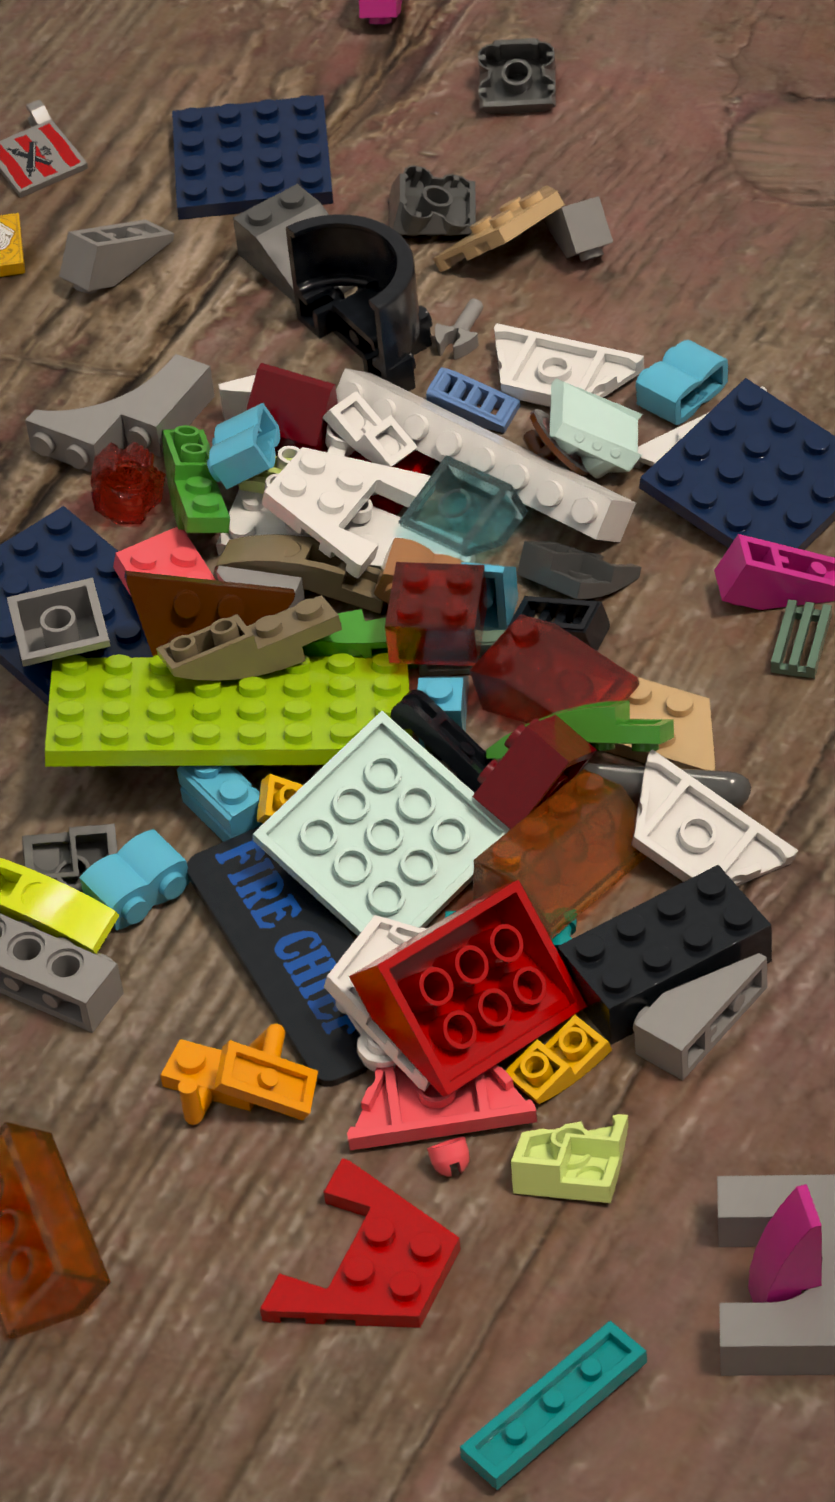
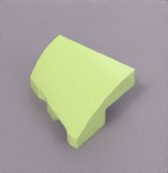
M612 1115L613 1126L586 1130L582 1122L579 1121L565 1124L557 1129L542 1128L522 1132L511 1160L513 1194L611 1203L626 1143L628 1115Z

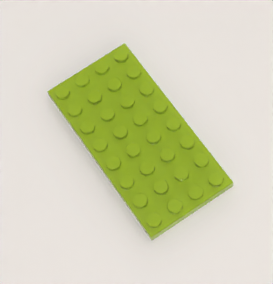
M345 653L334 654L330 657H308L304 655L306 661L279 671L243 679L220 681L174 677L158 655L141 658H130L121 654L112 655L108 658H85L81 655H71L54 659L52 661L45 740V767L325 765L381 711L390 717L393 707L410 692L407 656H396L390 653L377 654L372 656V658H363V656L353 657ZM411 729L404 730L413 738Z

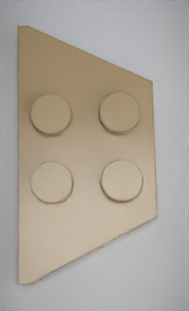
M548 185L523 199L520 197L512 199L499 208L500 214L493 218L487 216L471 225L472 233L434 257L433 260L439 271L444 272L464 258L468 261L486 251L509 242L565 204L558 191Z
M626 674L577 705L629 700L630 719H674V738L659 744V750L656 752L681 769L716 771L710 698ZM615 743V749L605 751L642 763H646L650 751H632L631 744Z

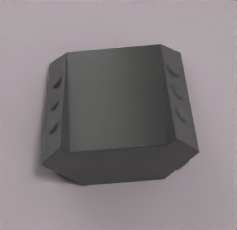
M537 38L495 40L492 44L485 45L478 52L479 110L489 114L546 112L556 107L555 52L549 43L542 42Z
M412 165L405 168L404 173H400L392 183L388 199L389 227L397 231L403 238L470 235L472 233L470 226L476 223L475 181H468L464 177L454 174L445 175L443 178L433 177L426 168Z

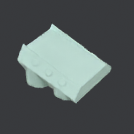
M556 378L551 383L549 437L554 439L558 446L568 455L575 453L580 456L586 470L595 478H601L608 473L629 472L642 456V454L638 453V420L643 414Z

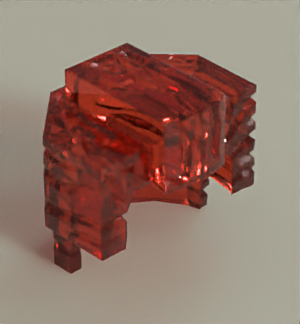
M134 441L124 450L118 449V446L111 442L94 457L90 479L94 510L116 525L142 524L146 520L145 515L162 501L164 477L166 474L158 471L153 466L155 455L149 452V449H144L143 445L139 446Z

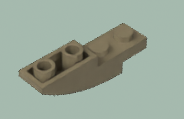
M265 534L230 539L215 566V573H217L216 571L220 565L302 577L303 589L379 614L385 604L383 600L374 594L380 569L368 566L363 574L356 578L345 571L347 564L339 557L334 555L329 558L319 550L320 542L313 537Z
M320 595L315 598L302 600L296 606L275 615L264 616L249 626H246L238 614L230 618L216 620L212 625L189 635L178 636L170 643L156 648L158 656L174 677L208 681L243 679L279 671L306 661L302 646L342 630L339 615L324 597Z

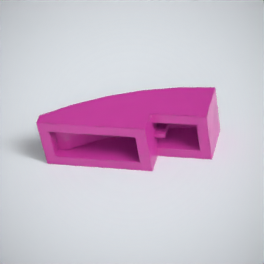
M807 1184L796 1186L783 1201L765 1227L755 1248L748 1282V1289L753 1303L786 1301L801 1295L802 1290L822 1286V1224Z

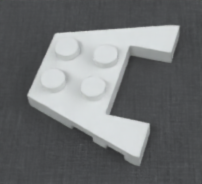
M302 447L266 488L263 494L262 505L298 534L306 531L320 542L319 550L329 558L334 555L339 557L347 564L345 571L359 578L375 559L378 544L345 530L346 525L373 493H377L415 510L430 491L433 477Z
M374 915L327 975L324 988L414 1084L425 1091L430 1082L372 1020L349 978L353 973L410 940L425 929Z

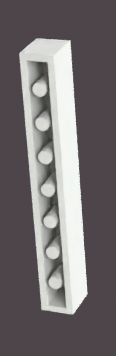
M344 369L336 389L338 403L357 390L382 421L390 415L397 421L417 445V451L596 540L621 541L635 508V502L372 373Z

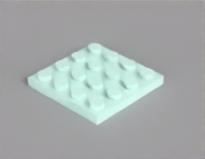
M381 711L253 833V841L351 931L359 936L374 915L418 928H425L516 838L517 832L514 833L474 799L472 796L475 793L387 714Z

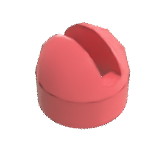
M465 1137L450 1139L427 1148L435 1171L443 1176L452 1177L450 1168L452 1164L456 1163L460 1173H463L468 1167L470 1155Z

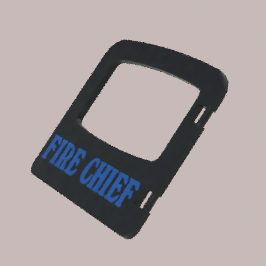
M259 827L195 854L187 862L189 881L278 1024L284 1027L287 1039L304 1066L318 1070L316 1083L324 1087H333L366 1073L368 1068L363 1064L357 1053V1042L361 1035L347 1014L340 1012L336 1008L335 999L324 988L327 975L355 941L343 922L253 841V833ZM504 851L475 878L485 894L519 879L536 913L544 914Z

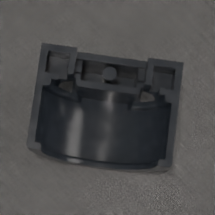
M323 215L304 219L286 226L297 319L319 339L332 332L336 334L363 359L364 372L372 373L407 391L416 388L414 377L416 362L413 355L432 346L430 330L432 318L424 306H419L414 257L406 240L386 224L357 215ZM338 286H355L357 291L345 298Z

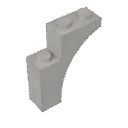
M175 354L147 382L110 401L72 410H34L25 419L31 450L42 456L51 457L70 464L77 469H83L100 475L126 445L162 457L164 455L162 430L175 429L182 425L189 426L215 397L210 366Z

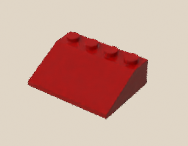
M519 879L487 892L349 976L372 1020L443 1097L451 1094L587 1007Z

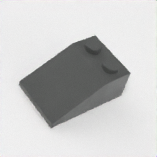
M296 184L233 217L238 255L295 303L285 227L304 219L329 214L317 199L299 184ZM338 286V287H339V288L342 290V292L344 293V292H346V291H348V290L354 288L355 286Z

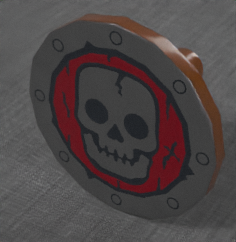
M534 409L530 413V420L535 430H529L523 436L529 451L552 462L558 457L573 472L582 477H587L590 473L584 467L581 457L575 453L568 455L558 446L554 439L549 437L550 415L541 409Z

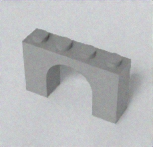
M835 1174L717 1176L719 1247H756L765 1227L779 1206L796 1186L807 1184L822 1224V1286L808 1289L795 1298L781 1302L719 1303L721 1376L835 1375Z

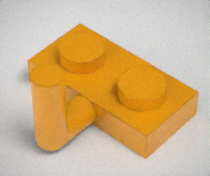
M274 1023L268 1026L249 1046L229 1040L222 1047L214 1090L303 1121L311 1112L318 1070L281 1058L285 1029L282 1025Z
M180 1039L160 1076L163 1087L179 1091L185 1121L190 1125L199 1124L212 1101L251 1111L254 1104L214 1090L222 1050Z

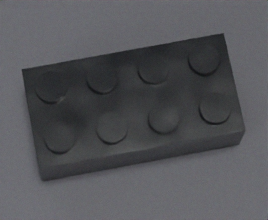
M716 865L557 946L562 961L587 1005L582 1010L612 1045L635 1033L633 1031V1024L638 1013L644 1007H650L662 993L758 953L767 957V964L772 962V925L719 865Z

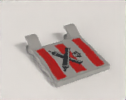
M40 100L26 105L27 110L31 114L28 117L31 128L0 141V173L20 198L88 169V163L53 122Z

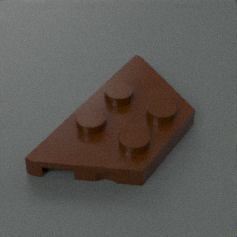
M125 571L124 575L152 656L158 655L156 648L170 643L178 636L189 635L206 628L216 620L230 618L238 614L246 626H249L264 616L275 615L287 610L295 599V592L291 588Z

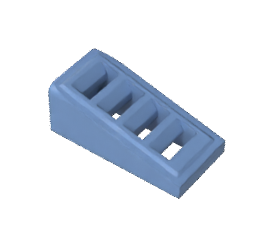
M442 367L426 392L427 401L482 428L501 433L506 432L520 408V400L461 373ZM493 408L499 409L496 415L491 413Z

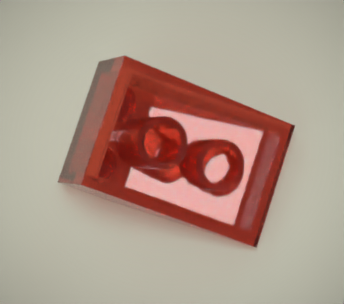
M522 614L514 620L469 670L482 710L527 724L536 718L540 719L555 712L579 705L604 701H626L640 685L636 676L558 625Z

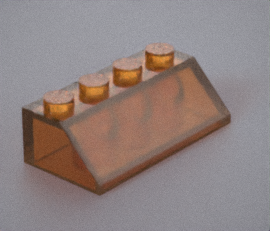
M583 769L474 859L473 901L491 890L519 879L549 937L553 939L647 857L631 845L637 807L621 785Z
M5 1121L0 1127V1323L6 1338L15 1339L82 1315L111 1281L52 1133Z

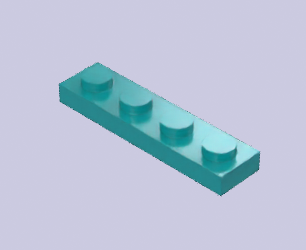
M611 1320L608 1321L459 1447L461 1459L498 1490L647 1363V1351Z

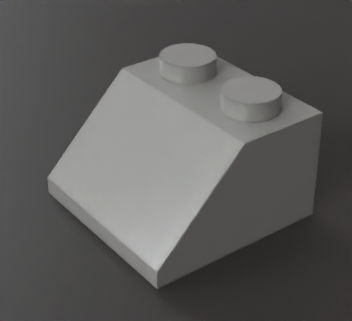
M93 578L7 597L23 667L111 646Z

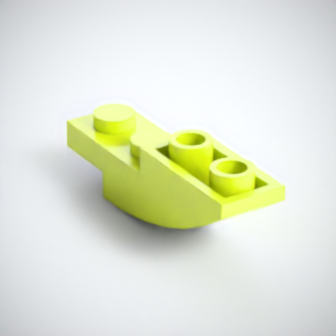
M0 858V914L17 921H27L42 932L54 937L67 938L75 946L94 954L98 953L120 916L115 910L49 876Z

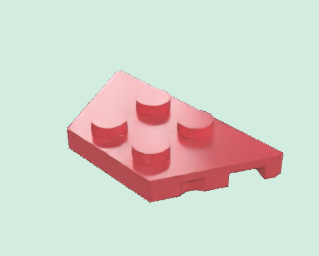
M178 527L115 554L113 568L129 594L130 591L124 578L125 571L216 580L185 530H178Z
M396 1064L395 1068L394 1066L376 1068L374 1073L375 1081L367 1088L361 1101L362 1112L355 1127L350 1126L347 1136L350 1151L535 1123L537 1122L535 1104L530 1099L526 1101L514 1088L513 1079L502 1067L497 1065L443 1097L431 1083L425 1091L418 1088Z

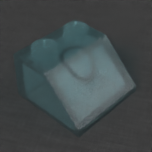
M446 455L398 523L407 530L468 557L505 545L528 513V510L511 484Z

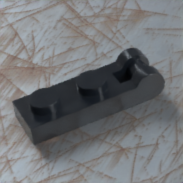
M417 689L408 692L391 710V719L403 730L411 729L424 742L426 750L437 760L444 761L457 774L459 780L473 792H476L481 786V783L477 781L478 776L494 759H486V751L426 693Z

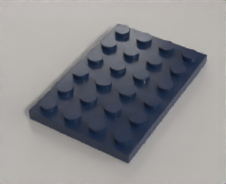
M62 506L0 545V664L47 706H49L53 660L23 667L7 597L93 578L111 646L75 655H81L85 658H108L117 654L126 655L130 658L153 657L133 600L113 568L115 554L119 551L65 506Z

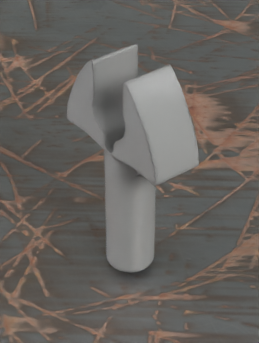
M470 299L453 326L436 324L435 338L439 356H442L448 344L454 342V360L469 354L479 346L478 333L471 332L470 329L483 310V304L480 300Z

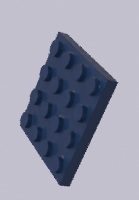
M304 95L298 98L266 99L260 102L228 103L222 106L191 107L172 111L176 203L179 220L239 214L296 184H299L322 205L334 204L324 95Z
M745 378L640 477L639 488L727 548L730 547L736 536L741 534L805 550L835 520V436Z

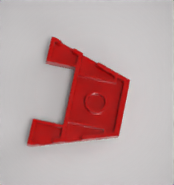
M342 1158L324 1190L325 1204L366 1216L328 1288L279 1273L260 1307L261 1318L269 1323H281V1317L305 1318L306 1324L325 1325L327 1319L355 1320L356 1326L421 1328L461 1250L460 1237L350 1160Z

